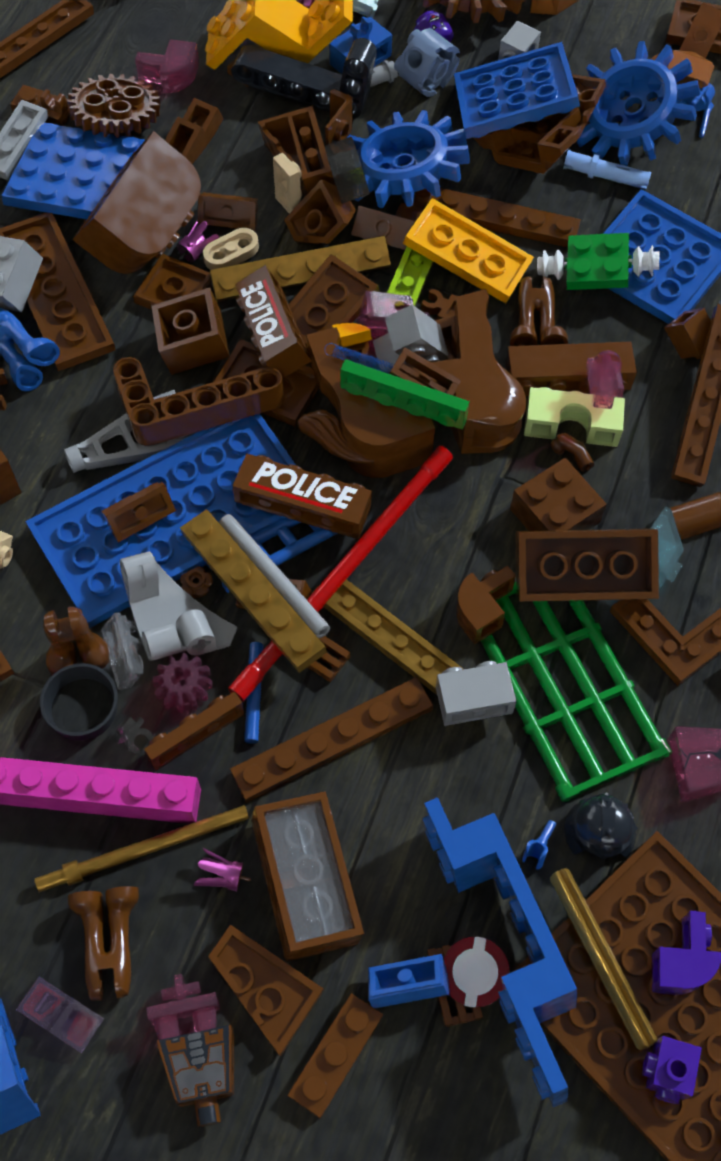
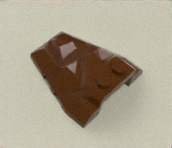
M572 74L579 96L580 107L574 108L568 113H556L536 122L528 121L508 130L500 129L490 132L483 137L473 138L482 148L492 150L494 160L498 164L544 174L579 139L606 87L605 79Z

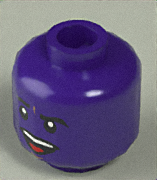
M427 11L416 20L414 30L422 31L431 28L451 43L454 32L442 13Z

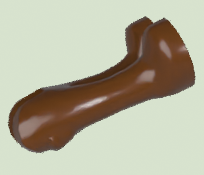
M531 276L522 278L518 292L519 326L511 332L510 346L537 345L534 311H538L540 315L539 345L568 344L566 331L560 326H555V293L551 279L542 277L541 288H532Z
M67 607L68 617L57 619L54 610L45 614L43 629L51 643L46 653V666L52 675L66 666L77 664L76 649L72 641H76L83 663L95 665L101 669L106 667L111 658L110 648L103 638L90 631L81 609Z
M123 886L105 891L110 926L111 946L109 952L104 950L103 894L98 891H80L68 895L70 910L81 917L84 926V968L90 1000H103V969L113 968L116 997L123 998L129 995L131 984L129 916L139 899V888Z

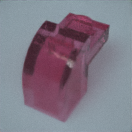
M170 39L165 55L137 52L135 62L138 80L162 84L163 93L178 92L187 88L194 81L199 67L197 43Z

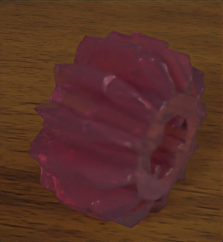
M183 652L180 660L175 661V658L169 655V665L158 664L157 670L160 675L153 677V684L157 687L155 691L156 698L159 700L164 699V706L168 710L175 704L180 713L184 712L185 705L190 704L193 710H196L198 708L196 700L207 701L208 693L205 690L212 689V680L208 678L210 669L207 665L201 666V659L198 656L189 661L188 655ZM185 679L186 685L180 686L179 681Z

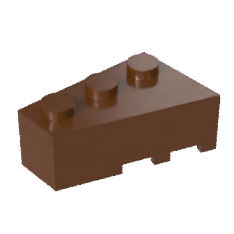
M313 105L258 121L264 144L275 157L283 152L291 162L294 161L299 166L302 174L300 189L305 196L321 179L335 185Z

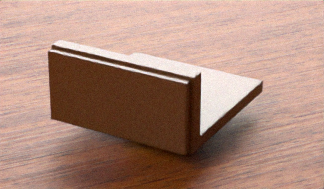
M336 89L330 91V122L325 127L328 161L333 157L352 130V96Z

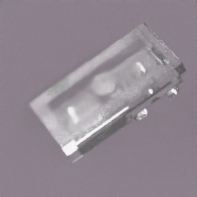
M114 613L101 630L108 646L109 659L117 689H130L143 674V660L137 651L143 644L141 638H135L131 635V633L137 631L135 620H127L126 615L121 616V613Z

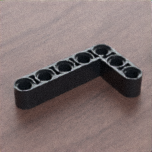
M366 38L355 39L345 60L341 75L253 45H244L237 55L231 73L238 82L309 106L313 105V107L330 112V91L336 89L352 96V119H356L360 116L369 94L377 49Z

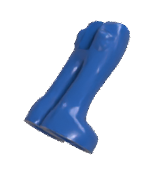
M0 307V354L9 366L14 384L22 391L34 390L43 380V373L35 365L48 366L53 364L60 355V349L54 341L48 338L31 337L21 322L11 312ZM14 343L18 345L24 357L15 349Z

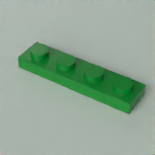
M346 359L340 369V388L353 395H363L378 401L382 405H392L404 409L414 416H424L436 420L444 426L463 430L468 416L470 401Z

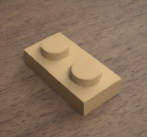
M282 152L273 157L275 198L290 214L301 202L300 178L302 174L296 162H291Z

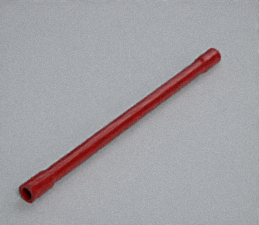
M438 446L421 465L417 474L310 595L307 601L317 612L323 608L430 482L436 479L452 461L453 455L447 448ZM272 640L228 687L229 692H235L242 702L258 686L266 672L283 654Z

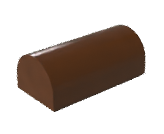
M721 491L663 510L661 516L675 542L721 527Z

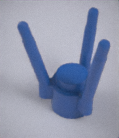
M710 83L708 86L700 88L701 95L680 101V104L694 106L696 111H704L699 132L700 138H703L705 135L710 112L714 107L711 101L715 95V89Z

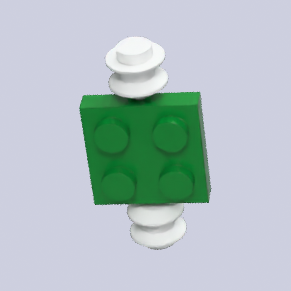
M629 233L569 235L568 257L565 258V262L564 256L559 250L556 251L554 256H548L544 250L543 256L537 258L538 275H543V277L547 278L549 274H555L557 280H560L565 268V271H567V290L628 288L629 268H632V265L637 277H640L642 271L649 270L651 276H653V270H659V251L653 252V245L649 252H642L640 246H638L633 252L632 259V255H629Z

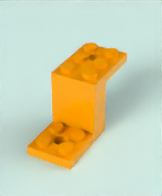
M228 0L217 17L213 16L207 25L206 65L215 70L246 38L268 51L309 63L353 22V0H316L309 9L296 0Z

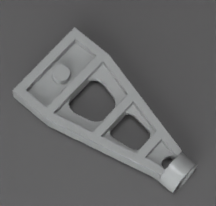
M171 390L169 392H166L153 398L158 399L161 397L175 394L176 392L175 390ZM124 414L82 443L64 449V453L73 473H76L83 469L90 470L143 461L195 433L159 444L144 446L134 442L127 414ZM116 435L123 436L128 446L126 450L112 454L104 453L101 447L103 442Z

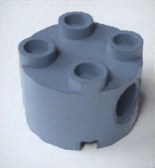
M431 28L422 31L415 29L408 37L407 47L395 61L394 69L398 71L402 79L426 97L434 96L437 94L434 89L439 85L444 88L453 77L460 60L456 54L460 53V50Z

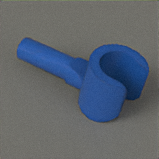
M548 820L537 840H530L527 843L522 862H525L528 856H533L538 859L536 869H540L543 866L548 852L547 841L556 826L554 821Z

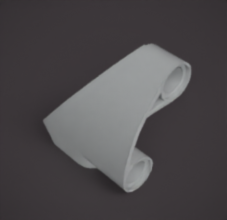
M150 551L120 559V569L129 604L143 647L150 661L184 651L191 655H201L231 646L237 632V626L211 612L191 597L161 568Z

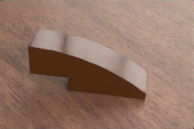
M194 98L183 119L177 117L165 141L193 164L215 135L223 121V117L217 107Z

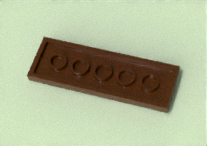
M46 212L0 228V236L24 240L43 257L26 302L42 337L54 341L60 349V355L54 362L57 371L59 372L115 351L114 342L53 214Z

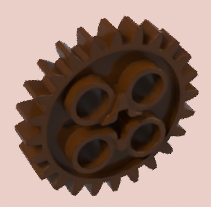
M109 74L108 78L98 75V80L88 78V84L79 82V88L73 87V93L68 94L69 100H67L70 119L75 120V126H82L84 132L92 129L93 135L103 132L104 137L109 136L110 133H114L116 138H119L120 133L131 136V131L134 130L137 133H141V127L149 129L150 123H156V117H160V97H158V91L153 90L151 84L145 85V80L135 82V76L125 79L124 74H121L119 78H114L113 74Z

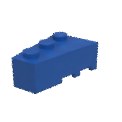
M1 998L0 1135L41 1116L37 1103L34 1104L27 1094L24 1082L29 1079L25 1068L20 1069L14 1047L17 1043Z

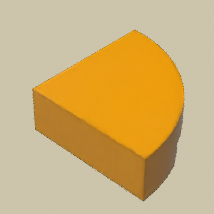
M356 323L332 325V328L337 327L341 347H348L372 340L370 329L364 325Z

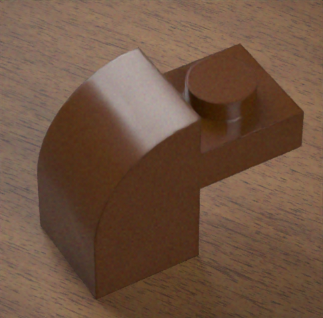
M508 565L499 571H490L481 579V582L472 572L460 585L456 616L460 627L474 645L502 628L505 612L496 601L513 591L516 577Z

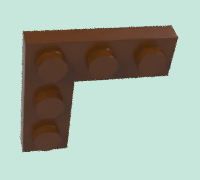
M620 599L610 609L611 614L677 686L721 653V608L684 636L669 623L648 599Z

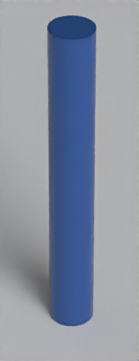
M250 643L249 664L263 651L262 643ZM261 682L247 697L244 742L249 744L258 743Z

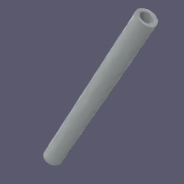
M231 514L222 517L219 524L318 638L324 637L330 630L327 622Z

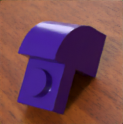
M689 911L682 918V948L659 947L652 953V993L688 994L699 989L716 974L721 963V952L706 951V947H710L712 940L711 925L706 924V912Z

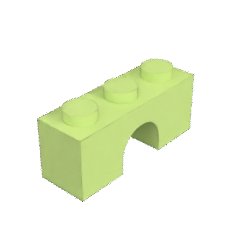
M530 387L526 405L524 436L555 439L558 425L563 421L573 420L584 426L587 433V444L618 447L623 432L625 398H618L612 395L584 394L580 391H558L547 387Z

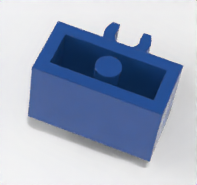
M363 16L361 23L356 25L352 23L350 30L336 37L329 44L330 65L342 74L343 66L353 41L357 38H366L377 49L375 67L391 56L392 34L373 18Z

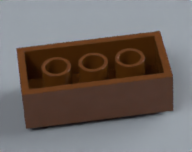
M658 529L516 531L517 599L519 601L659 599Z

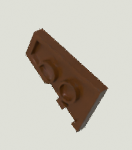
M230 925L208 957L281 1057L324 989Z

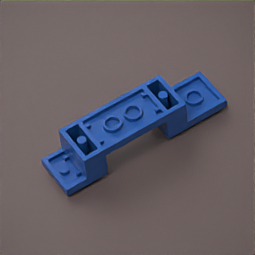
M439 798L424 803L427 816L423 817L422 821L432 850L439 849L436 853L440 861L439 866L447 884L454 881L459 893L496 877L494 880L502 899H510L509 905L512 911L510 916L518 934L523 932L526 934V951L532 964L501 977L503 990L498 992L501 1000L499 1003L508 1024L516 1022L518 1029L514 1030L517 1036L515 1039L525 1061L532 1059L535 1067L531 1069L534 1075L532 1078L541 1099L549 1097L554 1108L568 1101V1086L540 1023L576 1008L577 987L495 813L452 830Z

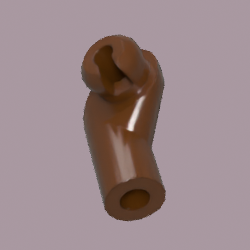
M567 433L558 434L557 438L551 441V448L558 455H562L565 451L572 454L581 472L588 471L594 467L595 464L583 442Z

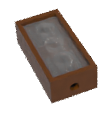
M326 791L255 806L251 822L285 961L288 962L357 945L363 937L364 931Z

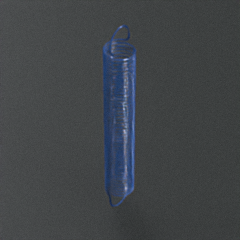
M338 345L335 347L340 356L339 359H342L343 354L346 358L348 352L349 356L351 354L352 357L353 355L355 358L357 356L358 359L360 357L364 366L366 361L368 363L369 360L370 364L372 362L374 368L376 369L377 367L379 371L390 373L391 368H393V363L390 365V362L387 364V361H385V364L384 360L377 359L376 361L370 355L368 356L367 354L365 355L350 349L347 351V348L344 350V347L341 349V346L338 348Z

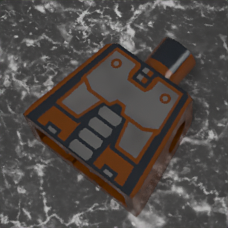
M226 1025L157 1040L158 1049L176 1104L179 1107L194 1104L197 1127L220 1123L218 1099L234 1095V1031L232 1026Z

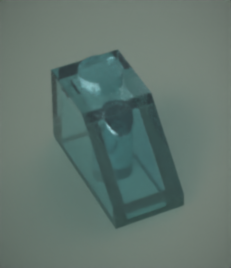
M666 506L650 528L658 529L659 589L662 588L667 579L673 582L683 567L679 560L684 549L672 510Z

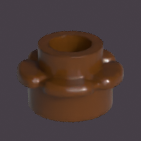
M195 567L181 575V588L193 598H202L208 594L210 586L213 584L212 575L209 572H205L203 567ZM198 579L199 583L195 584L193 581Z

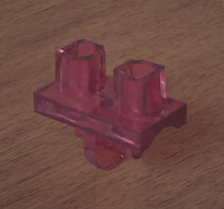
M610 350L603 351L594 359L587 358L586 370L590 394L593 395L592 404L595 408L612 409L614 397H623L622 362L616 352Z
M182 974L174 975L175 987L161 990L163 1001L177 998V1001L146 1007L148 1020L154 1025L159 1040L180 1036L178 1019L190 1016L193 1017L195 1032L217 1028L216 1011L220 1010L216 992L187 998L189 995L201 993L199 981L185 984Z

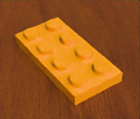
M433 198L429 201L403 241V244L481 290L486 289L488 294L504 303H507L534 259L532 255Z

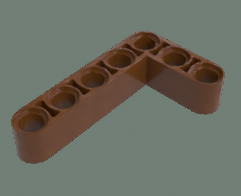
M132 357L122 358L113 367L118 391L134 437L139 444L144 446L159 444L280 407L284 402L282 375L279 370L271 367L257 369L158 399L153 398L139 360Z

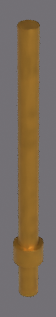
M243 805L80 863L74 860L63 864V869L35 878L37 890L42 892L65 883L70 886L83 881V877L247 820L249 819L247 809Z

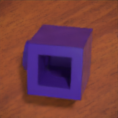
M665 1036L658 1038L654 1044L653 1052H647L644 1059L642 1076L647 1077L645 1088L656 1091L655 1097L657 1099L673 1104H679L680 1099L685 1100L692 1097L702 1048Z

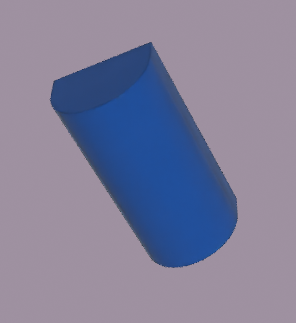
M442 954L368 967V991L371 1006L375 1009L449 995L448 973Z

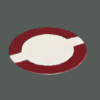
M468 937L451 946L444 957L449 979V995L454 1000L468 1007H484L499 999L498 992L503 990L501 977L509 974L510 971L505 954L495 943L481 937Z

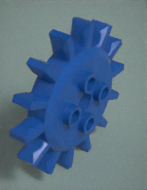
M640 41L636 48L635 59L623 62L620 52L616 48L611 49L610 60L613 67L604 73L599 68L589 64L586 67L589 77L605 79L606 87L588 120L590 124L585 126L582 134L576 141L578 146L582 147L595 137H598L599 140L592 149L593 156L594 154L599 155V159H603L611 146L617 147L620 164L627 166L631 148L643 146L647 157L650 160L656 159V147L653 141L661 135L667 137L671 142L678 144L681 141L678 129L672 125L675 118L695 121L697 117L695 107L680 104V100L701 95L698 80L677 85V82L693 72L689 59L686 58L669 70L667 66L674 57L671 46L666 44L657 58L651 60L647 59L648 52L645 42ZM657 98L655 101L649 102L650 99ZM638 103L642 105L636 112L631 113L627 111L633 104Z
M425 110L420 112L415 122L404 123L400 113L394 112L392 125L382 129L371 120L367 122L369 137L364 139L349 135L346 138L349 152L337 153L340 169L338 173L342 188L351 185L354 200L360 201L366 195L375 191L379 208H384L390 195H402L406 206H413L414 192L424 188L435 198L441 196L438 180L444 178L459 182L461 180L459 164H469L470 162L464 129L453 131L451 117L445 116L431 126L429 125L428 114Z

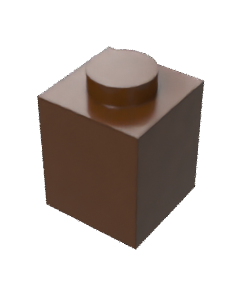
M705 308L684 311L664 327L681 359L690 357L700 359L702 357L711 322Z

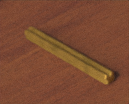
M565 868L555 872L550 877V881L635 1046L639 1050L652 1046L657 1042V1037L570 870Z

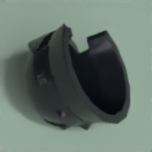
M607 792L579 800V803L575 804L568 813L564 826L566 842L574 855L586 849L600 859H606L620 853L627 858L634 848L636 830L638 829L628 804L623 803Z

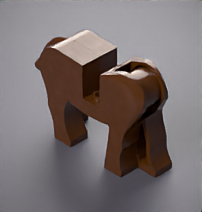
M486 289L457 296L454 316L435 320L440 324L449 358L432 363L460 379L461 382L453 396L470 401L468 416L463 430L451 427L461 454L494 453L510 446L520 433L522 426L521 418L526 408V396L521 384L494 357L492 331L486 316L489 301ZM337 327L307 334V350L312 360L310 363L319 388L335 407L340 422L333 414L321 409L301 416L297 422L299 430L314 439L327 452L345 460L353 470L366 477L384 478L421 466L433 452L435 427L432 419L424 416H414L404 409L392 405L385 406L374 399L363 395H353L340 388V369L344 361L333 357L336 345H338V348L341 346ZM368 341L343 348L344 350L347 348V351L350 349L369 356ZM415 367L412 368V369H414L415 371H417V372H419V373L421 372L420 370L416 369ZM432 378V381L438 383L446 389H449V387L443 385L442 383Z

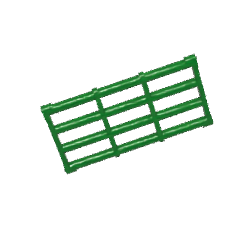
M514 582L513 591L496 602L505 612L504 618L520 645L523 654L506 661L492 634L481 640V643L491 661H495L497 664L507 662L516 697L515 708L525 725L523 729L526 735L530 734L556 784L555 790L561 801H570L584 792L672 754L673 752L666 739L661 738L633 689L635 687L633 681L628 680L601 633V625L595 622L584 601H568L583 626V629L569 635L565 634L547 601H532L554 640L536 648L508 597L517 593L516 582ZM588 637L616 685L601 693H598L571 645ZM557 650L560 651L586 698L571 706L566 704L541 658ZM526 663L530 664L555 710V713L538 720L511 671ZM619 695L623 697L652 749V752L637 759L634 758L604 704L605 701ZM589 708L592 709L622 763L621 766L605 773L573 716ZM561 721L591 779L574 787L543 731V728Z

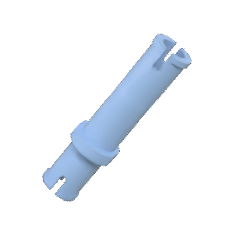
M571 150L567 152L563 167L564 169L588 174V178L593 179L596 176L645 191L652 173L599 159V155L594 154L591 157L572 152Z

